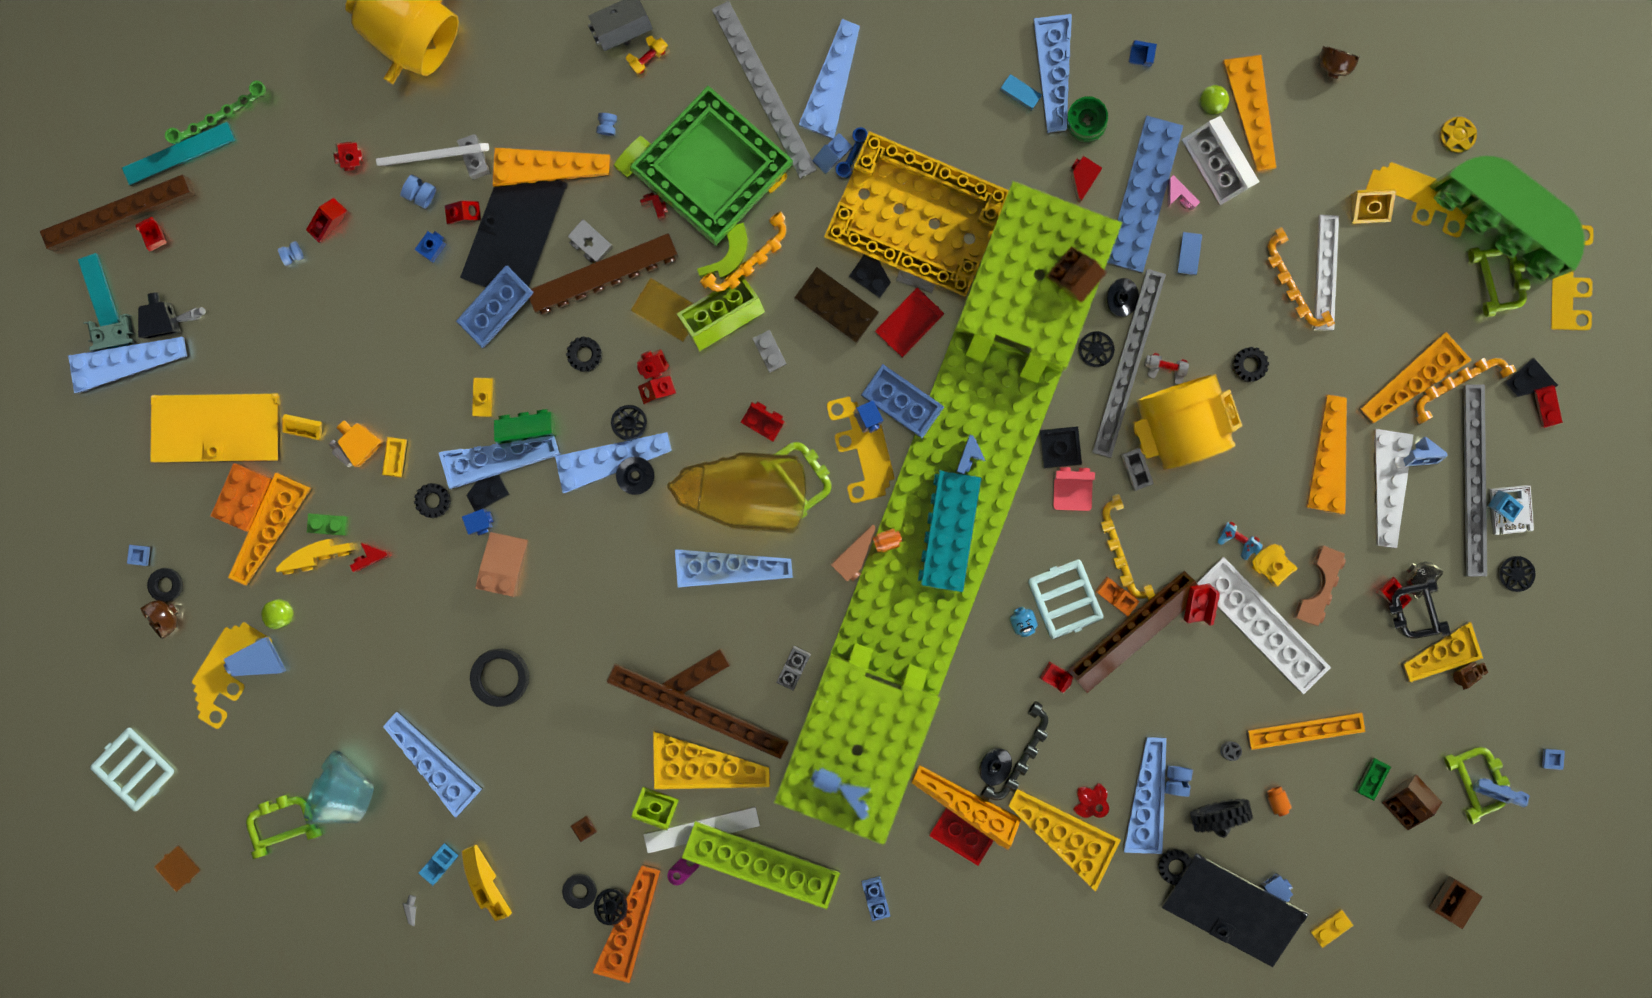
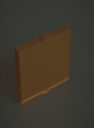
M179 845L169 854H165V858L154 866L176 892L186 883H190L191 879L201 871Z

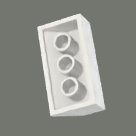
M1221 116L1207 122L1182 139L1220 205L1259 183Z

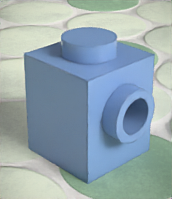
M1277 873L1261 883L1266 891L1286 902H1289L1291 900L1290 897L1293 896L1290 891L1292 889L1291 884L1287 879L1283 880Z

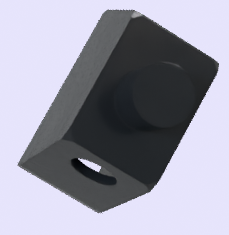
M158 292L147 294L149 304L139 306L138 337L150 339L181 333L172 304L160 302Z

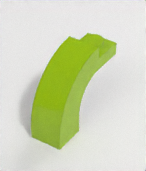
M744 223L735 225L727 234L729 250L721 261L697 268L700 278L712 272L714 276L716 273H719L721 280L725 279L743 263L748 249V237Z

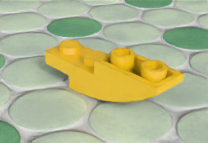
M333 539L318 541L297 550L283 560L275 569L276 572H282L283 575L293 574L294 569L301 568L302 572L313 570V566L318 565L317 557H319L320 561L331 559L330 555L338 554V557L347 556L349 551H354L353 543L334 546Z
M474 845L462 851L465 874L480 909L487 908L494 921L508 917L512 912L495 886L493 880L497 876L479 847Z

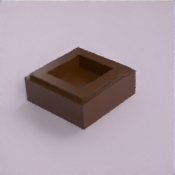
M588 816L570 826L580 842L597 832Z

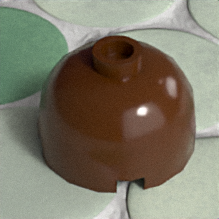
M1323 46L1319 61L1322 69L1328 72L1327 76L1338 79L1339 76L1351 74L1355 70L1360 57L1354 54L1349 55V53L1339 49Z
M157 600L149 602L140 608L143 616L148 619L149 625L160 638L164 639L175 630L177 626L175 615L178 612L172 604L167 605L164 601Z

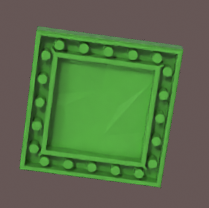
M707 86L630 166V171L716 246L793 165V160L710 86Z

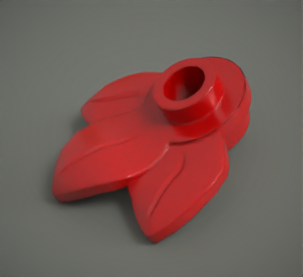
M1098 783L1094 790L1087 787L1078 788L1077 795L1081 803L1073 809L1077 815L1083 818L1092 816L1103 818L1109 813L1110 808L1106 801L1108 793L1104 786ZM1099 804L1103 806V810L1101 812H1098L1096 810V807Z

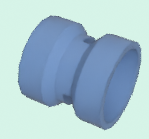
M598 113V120L601 125L597 126L596 133L614 136L616 129L613 126L617 122V115Z
M296 241L290 243L288 247L278 248V253L285 266L292 264V261L304 259L301 248Z

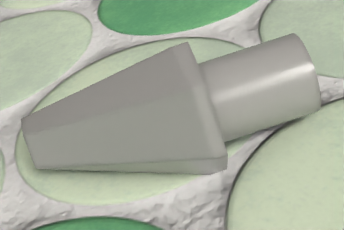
M203 307L193 308L177 316L176 319L178 322L198 320L206 311Z
M332 440L329 443V446L332 448V454L347 467H351L353 464L335 440Z
M409 895L407 902L403 903V908L408 924L415 926L416 906H414L416 896Z

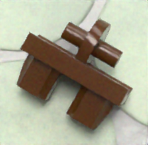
M1474 661L1455 671L1453 679L1456 684L1462 686L1463 690L1482 679V676L1486 675L1488 670L1484 662L1476 664Z

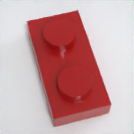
M1551 385L1534 390L1541 426L1546 428L1563 423L1555 386Z

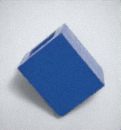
M1134 40L1131 46L1129 63L1151 67L1154 63L1157 44Z

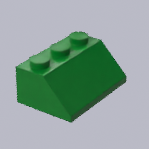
M548 409L537 410V414L529 415V412L517 413L518 417L510 418V415L498 416L499 420H494V442L503 444L512 441L556 436L554 415L552 412H548Z

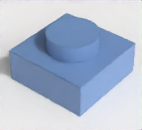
M129 545L127 564L148 566L150 547Z
M1543 749L1542 768L1564 770L1565 751Z

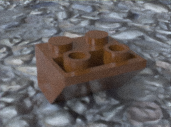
M1071 246L1048 273L1047 277L1069 296L1082 303L1107 273L1095 259Z
M1415 774L1402 782L1382 803L1409 831L1433 817L1441 806L1442 801Z
M1449 876L1429 909L1463 929L1482 896Z

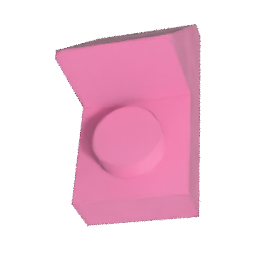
M1174 175L1168 180V207L1178 197L1181 199V204L1187 209L1193 210L1200 203Z

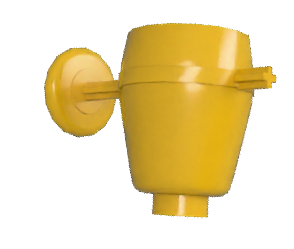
M443 0L346 1L345 10L352 14L351 23L354 30L393 62L384 76V80L394 84L403 68L429 76L442 64L454 43L459 24L458 16L441 4ZM431 38H433L436 49H427Z

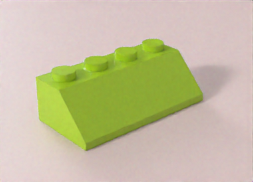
M743 275L738 279L740 284L736 288L731 289L728 287L722 292L714 291L677 313L678 318L699 351L765 312L759 297Z

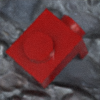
M648 193L643 196V199H640L642 206L653 203L659 220L666 218L665 213L668 210L665 201L661 202L657 194Z
M149 217L135 225L136 229L141 233L149 252L167 243L160 225L153 217Z
M1050 661L1039 677L1062 693L1070 688L1073 676L1068 671Z

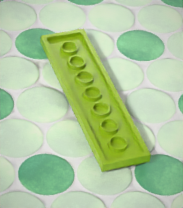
M698 821L694 822L682 855L683 859L824 909L828 908L840 872Z

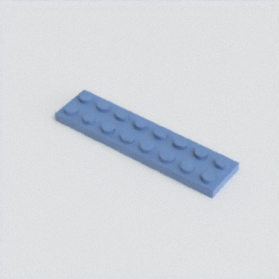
M1150 116L1145 117L1117 221L1122 222L1107 264L1143 273L1183 125Z

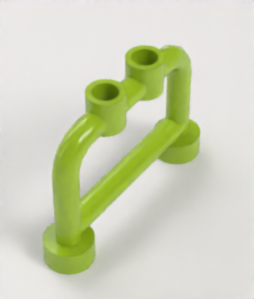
M1478 247L1468 250V259L1470 263L1480 262L1490 297V301L1484 302L1482 306L1484 316L1493 317L1496 315V312L1522 307L1527 300L1526 290L1530 289L1529 279H1523L1521 272L1525 271L1524 261H1518L1516 255L1514 258L1507 256L1510 260L1509 268L1510 272L1514 275V287L1519 293V299L1499 304L1487 257L1505 254L1497 248L1480 250Z
M792 442L769 458L765 455L760 461L768 472L774 468L777 470L799 503L794 505L793 508L802 519L807 516V510L830 494L831 482L827 477L830 472L824 464L821 466L816 460L819 457L813 448L809 451L804 444ZM796 449L801 451L824 485L823 490L808 501L779 461Z
M1483 747L1474 748L1455 757L1453 754L1444 757L1448 770L1458 769L1473 806V808L1465 811L1467 819L1472 825L1480 822L1479 817L1501 809L1506 803L1497 801L1482 808L1475 791H1473V785L1463 761L1478 755L1485 756L1487 766L1494 777V783L1499 786H1510L1507 776H1501L1499 771L1503 768L1501 760L1499 758L1494 759L1491 751Z
M287 795L278 797L276 798V803L271 805L269 801L257 805L258 809L248 815L246 820V827L254 851L251 852L253 860L268 855L266 847L304 833L307 840L322 835L321 829H316L307 802L297 796L288 798ZM294 804L301 807L306 825L259 841L254 826L255 818Z

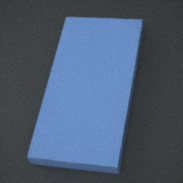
M505 266L456 322L481 348H485L534 292L508 266Z
M884 364L881 365L861 394L868 401L874 400L878 408L922 439L944 409L943 405Z

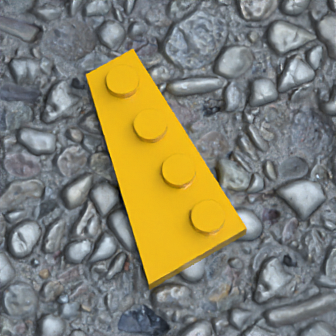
M1472 623L1464 624L1453 631L1451 636L1442 638L1404 662L1403 667L1408 682L1483 659Z

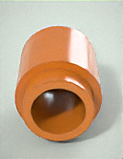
M894 528L873 537L877 552H886L900 547L899 543L903 542L900 532H895Z
M1281 786L1268 790L1267 799L1273 814H1278L1280 817L1290 813L1289 809L1292 807L1285 790H1282Z

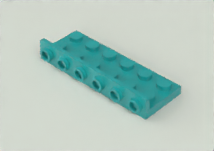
M941 470L939 474H935L933 485L936 486V493H932L930 504L933 505V511L928 513L927 524H930V530L925 532L924 543H927V549L922 551L921 562H924L923 570H919L918 581H921L922 586L963 592L981 477Z

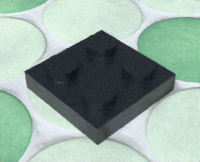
M1078 426L1039 431L1043 469L1082 465Z

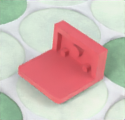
M1059 467V471H1054L1053 508L1055 510L1090 511L1092 508L1093 480H1095V472H1090V468H1079V471H1071L1069 467Z

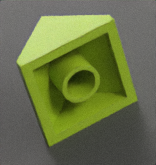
M643 787L631 818L668 830L679 800Z

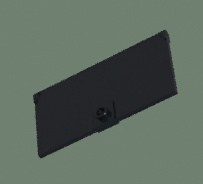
M555 179V181L545 180L536 181V183L524 182L517 183L516 185L494 186L460 278L486 288L505 266H508L529 287L568 184Z
M1197 853L1162 906L1168 912L1271 967H1274L1302 923L1308 917L1307 912Z

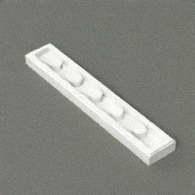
M480 143L377 158L376 164L378 166H388L485 152L489 150V144Z
M1319 215L1314 309V318L1321 319V314L1328 310L1333 320H1335L1339 216ZM1327 325L1314 326V330L1333 331L1334 325L1327 327Z
M756 807L698 821L729 833L760 826ZM694 822L670 827L668 830L662 829L643 834L647 852L652 853L687 844Z

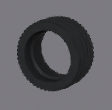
M493 649L483 653L476 659L470 672V685L476 697L483 703L494 707H503L516 702L523 696L529 684V671L525 661L517 653L508 649ZM493 659L508 660L515 666L518 672L517 686L506 696L498 697L491 695L482 685V670Z

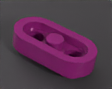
M681 857L669 869L667 878L671 884L681 885L698 869L700 864L688 865L687 860ZM677 872L681 877L675 879L673 874Z

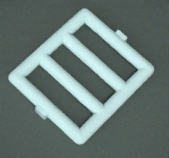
M1077 559L1060 567L1054 566L1049 568L1050 571L1028 580L1051 639H1056L1073 631L1075 633L1079 632L1083 627L1103 619V613L1081 560ZM1076 568L1080 577L1079 580L1041 595L1037 586L1038 583ZM1082 586L1084 587L1087 594L1086 598L1048 612L1045 601ZM1091 604L1095 615L1055 630L1051 619Z
M126 728L113 743H109L104 748L105 751L90 766V769L133 811H138L151 796H155L160 791L159 788L174 773V769L132 728ZM130 737L137 746L107 775L100 766ZM144 751L151 759L123 788L118 786L113 780ZM157 764L165 772L135 802L128 795L129 791Z

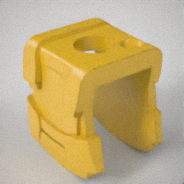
M1276 544L1264 548L1252 561V569L1259 574H1264L1273 587H1278L1283 580L1298 569L1287 559L1282 546Z

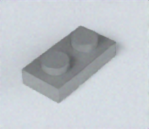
M902 270L899 271L896 279L898 282L915 288L918 287L929 293L933 292L935 286L933 283Z
M770 330L752 338L769 373L787 365Z

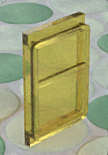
M650 278L631 311L684 342L689 334L678 318L677 313L694 303Z

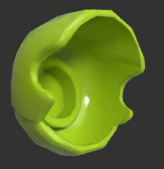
M1218 85L1205 88L1200 97L1201 107L1209 114L1216 115L1222 113L1229 104L1228 92Z
M281 599L266 603L261 611L262 621L270 629H279L288 625L293 616L292 607L288 602Z

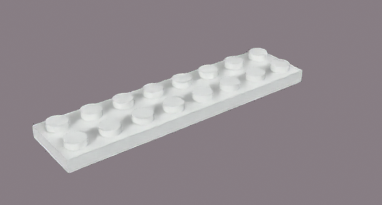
M1224 557L1196 582L1198 585L1210 583L1219 591L1220 598L1217 607L1302 694H1305L1331 668Z

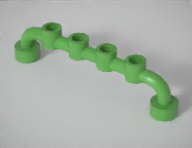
M260 81L251 82L249 85L250 94L247 96H239L238 101L231 105H223L220 111L214 114H207L204 120L197 124H189L188 129L182 132L176 128L167 129L165 139L171 144H178L181 140L191 135L195 136L202 133V129L207 126H217L219 120L223 117H233L236 110L241 107L249 108L252 105V101L262 97L266 92L265 85ZM244 99H247L246 104L242 103ZM230 108V113L226 114V110ZM210 118H214L212 123H209ZM194 127H197L196 132H193Z

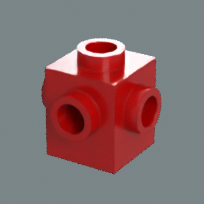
M355 141L335 143L336 152H333L334 162L338 164V167L344 168V171L355 170V166H360L359 161H362L361 149H357ZM347 154H350L349 159L345 158Z
M661 349L655 352L650 350L641 354V358L637 362L638 372L644 376L645 380L648 378L653 380L662 376V372H665L669 367Z

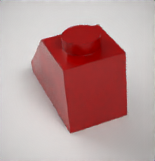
M1085 156L1081 160L1077 158L1071 167L1074 170L1071 176L1076 199L1079 203L1083 200L1102 170L1101 166Z
M332 198L318 207L306 231L318 243L322 242L341 223L347 210L335 198Z

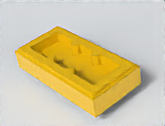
M473 378L472 416L492 417L493 378Z
M284 414L282 418V432L320 440L322 436V422Z
M387 437L382 475L402 478L407 445L406 439Z

